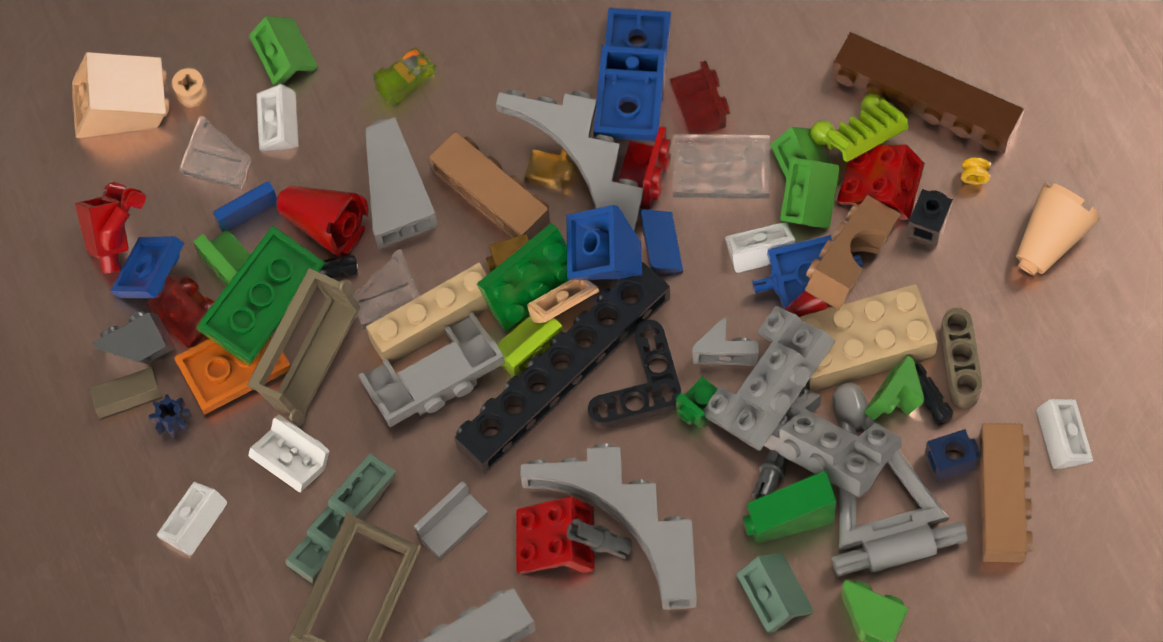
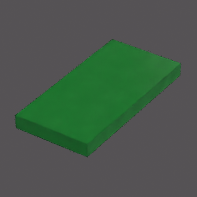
M272 225L197 324L196 330L250 366L274 335L308 269L310 268L320 273L326 262Z

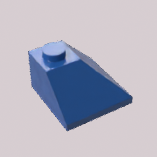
M611 205L566 215L567 279H622L642 275L641 241L618 206Z

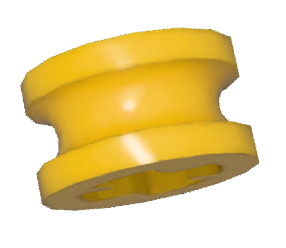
M969 158L962 162L961 168L963 172L961 173V180L963 182L979 185L990 181V174L988 172L990 170V162L988 160Z

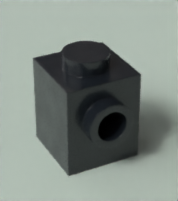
M922 189L909 220L907 235L937 246L950 215L953 199L947 198L944 193L939 191Z

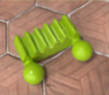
M867 94L861 103L862 111H860L859 119L851 116L848 125L843 121L839 123L838 130L829 121H817L810 129V136L818 145H827L830 150L838 148L842 152L843 160L848 162L907 130L908 119L902 112L889 104L883 96L881 98L875 94Z

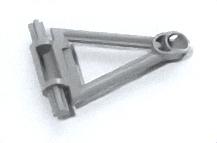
M845 382L834 390L832 406L840 428L856 435V432L861 430L865 432L873 424L880 426L876 419L873 421L864 413L868 403L862 389L857 384ZM899 450L891 456L887 463L921 509L856 526V495L839 487V549L844 550L862 545L863 549L832 557L833 567L837 576L869 568L870 572L873 573L937 555V549L968 540L966 528L962 521L931 530V525L949 520V517Z

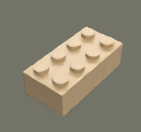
M917 284L843 304L840 310L833 307L799 317L803 322L825 331L835 341L806 383L808 389L813 392L891 370L907 355L913 358L914 363L935 357L938 341Z

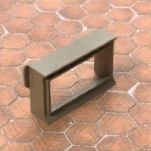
M310 268L305 274L247 386L257 391L273 406L274 410L289 416V419L298 427L303 425L305 413L361 308L353 297L355 287L348 279L344 278L339 282ZM316 287H318L326 297V300L280 388L276 392L265 387Z
M347 512L288 642H327L309 634L355 532L405 554L366 639V642H379L422 546L389 533Z

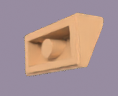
M569 280L527 304L531 320L534 323H545L599 292V289L589 280Z

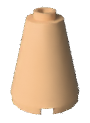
M1045 182L1040 190L1016 254L1017 259L1020 261L1018 266L1033 276L1036 272L1044 274L1097 224L1100 219L1097 210L1092 207L1088 212L1082 205L1085 201L1084 199L1058 184L1053 183L1050 187L1049 183Z

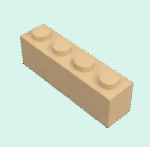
M475 264L366 326L370 342L382 361L387 359L392 364L445 334L444 327L448 325L452 327L469 317L471 312L476 316L489 309L477 286V283L487 276L481 264Z

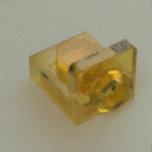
M532 149L524 176L525 183L562 191L564 181H570L574 162L570 161L569 155L564 149H562L560 155Z

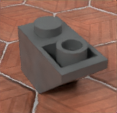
M146 310L128 318L129 323L120 328L113 326L100 333L101 338L93 342L95 349L146 364L176 349L159 314L147 313Z

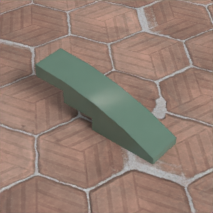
M370 453L328 499V507L307 529V536L287 557L286 565L313 584L318 578L347 512L364 521L395 477L396 471Z

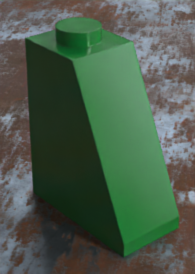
M820 472L747 503V515L742 516L747 536L753 535L755 543L758 545L833 524L836 499L827 472Z

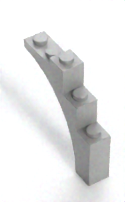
M507 90L506 93L499 92L496 102L497 111L530 123L544 131L562 146L578 166L586 181L595 209L611 205L618 206L635 232L643 188L638 187L637 182L628 179H619V183L613 182L620 144L614 143V138L605 135H596L595 138H590L596 100L591 99V95L586 92L573 91L572 94L565 93L562 105H557V100L549 97L540 96L538 100L525 98V93L516 90Z
M603 443L595 445L594 448H587V461H581L578 458H566L559 463L531 460L528 464L520 465L522 488L550 489L575 495L599 506L620 521L637 539L650 560L659 584L662 609L696 608L692 520H685L684 517L672 516L665 518V521H658L656 483H649L647 480H633L629 484L622 485L620 447Z

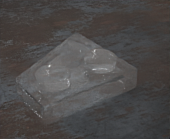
M200 116L179 169L181 174L241 189L251 165V159L240 147L233 145L231 139L223 132L220 133L206 117Z

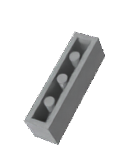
M512 588L507 592L500 590L488 598V603L477 609L476 607L466 609L458 616L459 619L450 625L441 624L429 632V637L420 642H518L535 632L536 629L532 617L515 589Z

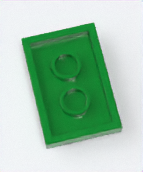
M550 223L477 283L499 327L504 331L510 330L529 314L527 304L569 281L567 279V245L559 229Z

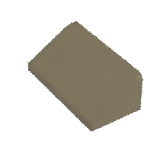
M152 367L89 388L99 419L162 397Z

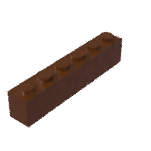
M852 32L849 33L833 62L832 77L836 78L841 84L855 86L865 91L866 94H875L881 98L883 96L886 101L893 103L899 110L904 112L911 111L922 116L930 124H940L947 127L957 136L976 140L991 151L998 150L1005 153L1021 124L1024 108Z

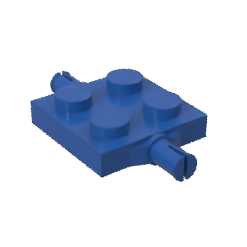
M831 235L769 249L767 256L771 266V275L752 280L755 294L774 289L775 293L779 296L782 309H785L805 291L810 280L806 273L815 258L821 261L822 258L819 255L827 241H832ZM860 254L853 256L856 263L863 268Z

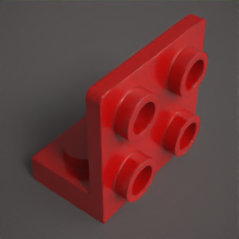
M659 126L654 146L629 141L617 181L619 183V179L632 180L638 183V187L643 188L640 205L642 209L651 210L653 200L659 201L663 187V182L661 181L662 171H668L671 154L669 153L671 140L666 139V127Z
M907 144L878 145L848 161L837 202L840 205H854V203L860 205L868 195L900 213L899 220H910L925 163Z
M570 496L518 508L516 510V571L520 574L563 565L582 573L595 571V552L590 549V546L572 541L567 537L568 526L570 523L573 524L572 521L574 519H579L594 526V507Z

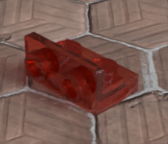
M707 61L700 62V70L670 79V86L689 138L726 128V115L730 114L728 102L725 96H719L717 88L720 87L717 73L715 69H709Z
M169 275L165 280V287L156 298H150L146 305L153 313L159 314L162 322L187 348H192L204 336V334L196 330V326L213 305L214 301L204 297L198 291V284L191 278Z

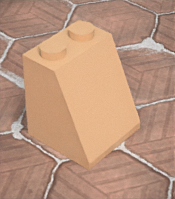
M86 52L72 81L76 138L158 128L163 117H167L169 111L168 98H164L163 91L166 86L167 76L166 71L162 70L161 58Z

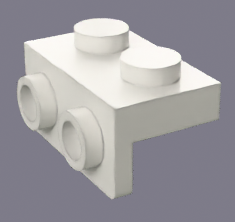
M277 415L273 419L271 430L250 447L248 456L301 493L325 471L329 449L320 441L299 429L293 422L288 421L281 415Z

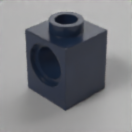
M966 429L927 441L925 450L936 482L975 470L977 458L980 457L978 445L974 438L969 439ZM957 450L963 457L954 460L949 458L946 452Z

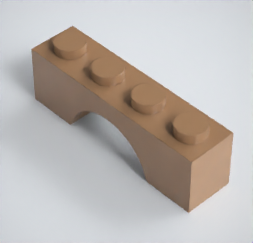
M868 195L860 206L854 203L845 219L848 223L846 224L842 221L832 237L835 241L828 240L819 255L822 258L821 261L815 258L806 273L810 280L805 291L840 310L852 293L863 270L856 263L851 253L867 251L878 254L891 236L901 214Z

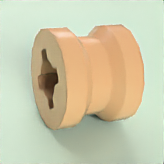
M191 68L182 69L173 77L172 87L181 105L192 108L204 102L207 90L203 77L197 70Z

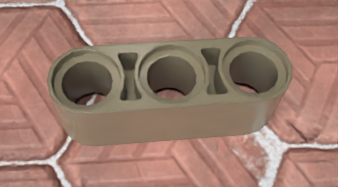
M952 308L945 313L940 330L951 401L956 406L970 408L977 403L982 389V376L971 315L966 310ZM950 324H959L964 330L956 332L948 326ZM956 354H963L967 356L969 360L966 362L956 361L953 356ZM962 384H967L974 389V391L971 393H964L959 390L958 386Z

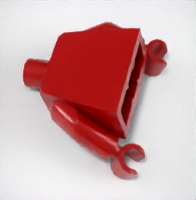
M116 182L105 186L102 197L75 203L87 253L100 258L103 273H112L122 269L118 253L126 252L129 249L125 230V222L130 216L128 211L130 207L141 209L146 200V195L142 191L134 188L126 189L125 185Z

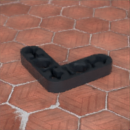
M645 320L640 322L635 330L636 346L647 383L594 397L588 405L589 420L594 426L608 428L671 412L676 409V397L681 393V387L664 329L659 322ZM647 330H651V333L655 335L656 349L650 351L648 339L643 338ZM656 358H660L666 361L668 366L665 371L656 373L650 370L649 363ZM668 389V392L672 394L671 401H666L664 397H660L662 396V390ZM649 392H652V399L655 398L654 406L649 405V396L647 394ZM638 396L643 399L644 405L641 409L632 411L626 407V400L629 397ZM618 400H620V409L622 412V414L619 415L617 412L615 402ZM604 405L605 409L609 410L608 416L602 418L600 413H597L598 406Z

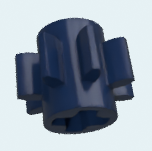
M166 394L164 400L159 403L153 402L155 413L148 416L151 423H157L155 429L159 435L166 431L170 433L172 438H175L176 433L180 430H188L185 419L191 418L192 414L189 409H183L185 402L182 397L175 401Z

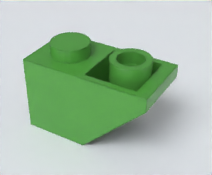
M845 580L841 596L858 639L864 642H895L905 622L909 607L904 606V602L893 595L886 594L884 597L873 592V589L864 582L855 580L852 583Z

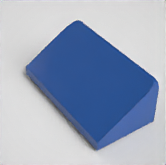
M640 210L649 268L658 276L683 272L672 212Z

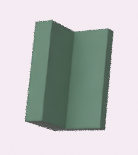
M783 553L758 556L736 574L767 633L778 630L793 617L810 615L814 612Z

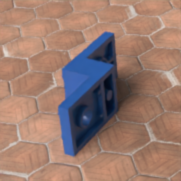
M608 8L605 46L601 48L593 128L594 137L596 135H605L614 139L656 140L660 123L661 101H664L671 24L670 11ZM634 35H641L646 39L639 46L632 45L628 40ZM625 102H632L637 106V109L632 113H624L619 107Z

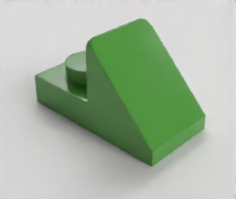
M907 355L891 369L864 410V413L873 421L883 412L889 415L896 406L904 413L911 414L924 403V396L913 358Z

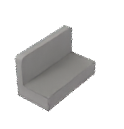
M462 481L414 525L417 538L441 561L489 515L488 511L469 494L468 486Z

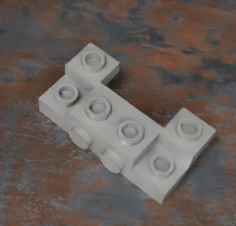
M778 306L774 307L757 332L764 339L772 343L736 395L719 387L703 410L705 418L717 424L759 451L835 343L825 331L803 322L797 315Z
M473 312L469 313L468 318L452 327H449V325L444 327L452 343L398 372V375L387 359L383 361V365L365 375L363 372L359 374L360 381L374 404L379 408L389 427L417 412L421 416L426 412L434 413L444 406L446 401L453 397H463L470 393L474 386L477 385L476 379L505 364L504 356L482 327Z
M804 387L764 446L772 451H778L783 457L814 474L826 471L830 482L860 497L872 487L883 466L901 448L902 438L876 424H873L859 437L813 413L821 406V395Z

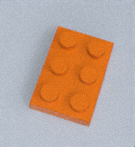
M211 339L174 357L204 415L253 390L247 384L271 339L250 366ZM284 352L279 357L267 382L288 372L291 365Z

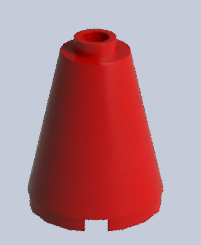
M290 185L282 190L276 201L278 212L281 216L336 255H340L341 252L347 254L358 244L365 230V226L361 225L363 215L368 217L369 212L366 199L357 193Z

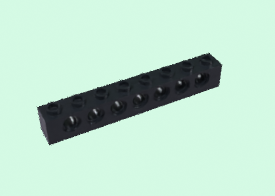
M642 262V275L619 279L620 282L612 290L610 288L604 290L598 297L595 306L589 311H582L575 318L574 325L566 333L560 332L550 343L551 347L544 354L541 355L539 353L529 361L527 370L519 377L513 376L505 384L504 391L496 399L490 398L483 404L480 414L472 421H465L458 428L455 436L457 449L484 475L632 336L640 322L652 317L670 299V286L644 262ZM631 295L639 298L635 303L623 301L625 297ZM605 317H611L616 320L611 325L600 323ZM582 339H589L593 342L588 347L577 345V342ZM558 361H567L570 364L565 369L554 367V364ZM535 383H544L546 385V388L542 391L530 389ZM511 405H520L523 407V409L516 414H511L506 411L508 407H510ZM488 427L499 429V432L494 436L483 434V431Z

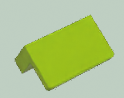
M531 316L527 317L496 344L505 360V364L501 366L512 377H519L527 370L529 361L539 353L542 355L551 347L550 343L555 336L563 332L562 325L555 318L545 323H534L531 320Z

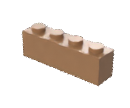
M455 131L429 156L431 171L511 238L527 234L530 241L550 223L549 205L537 194L534 196L525 189L524 183L517 176L506 174L502 170L501 164L494 157L483 155L479 151L477 144L468 136L463 138Z
M982 423L979 437L983 562H1024L1027 551H1032L1033 548L1032 531H1026V519H1031L1032 515L1031 499H1025V487H1030L1031 482L1030 467H1024V455H1029L1030 450L1029 435H1023V424Z

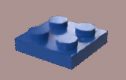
M176 236L139 237L110 292L118 298H156L164 289L165 280L171 268L178 262L179 253L184 242Z

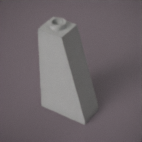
M396 118L381 119L374 122L370 127L365 128L372 226L378 249L438 227L436 213Z

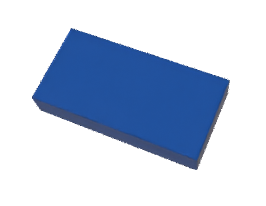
M268 181L216 209L213 214L221 232L225 230L230 231L275 206L277 196L274 188Z

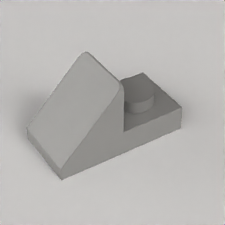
M726 317L696 342L692 350L693 364L756 366L759 359V341H752L746 337H738L732 341H726Z

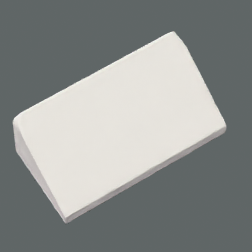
M279 84L257 93L259 150L263 152L298 147L295 92Z
M788 222L725 237L736 273L769 266L770 263L767 256L769 249L796 243Z
M1050 399L1036 409L1053 469H1062L1094 461L1076 400Z
M194 481L159 530L157 536L183 553L192 555L226 507L227 501L215 489Z

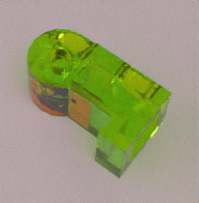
M412 48L385 70L382 67L373 74L375 88L394 108L434 74L436 65L419 48Z

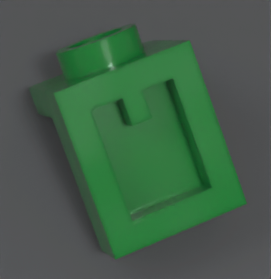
M702 376L685 395L680 393L676 397L677 414L686 423H694L701 429L709 421L705 418L703 410L718 389Z

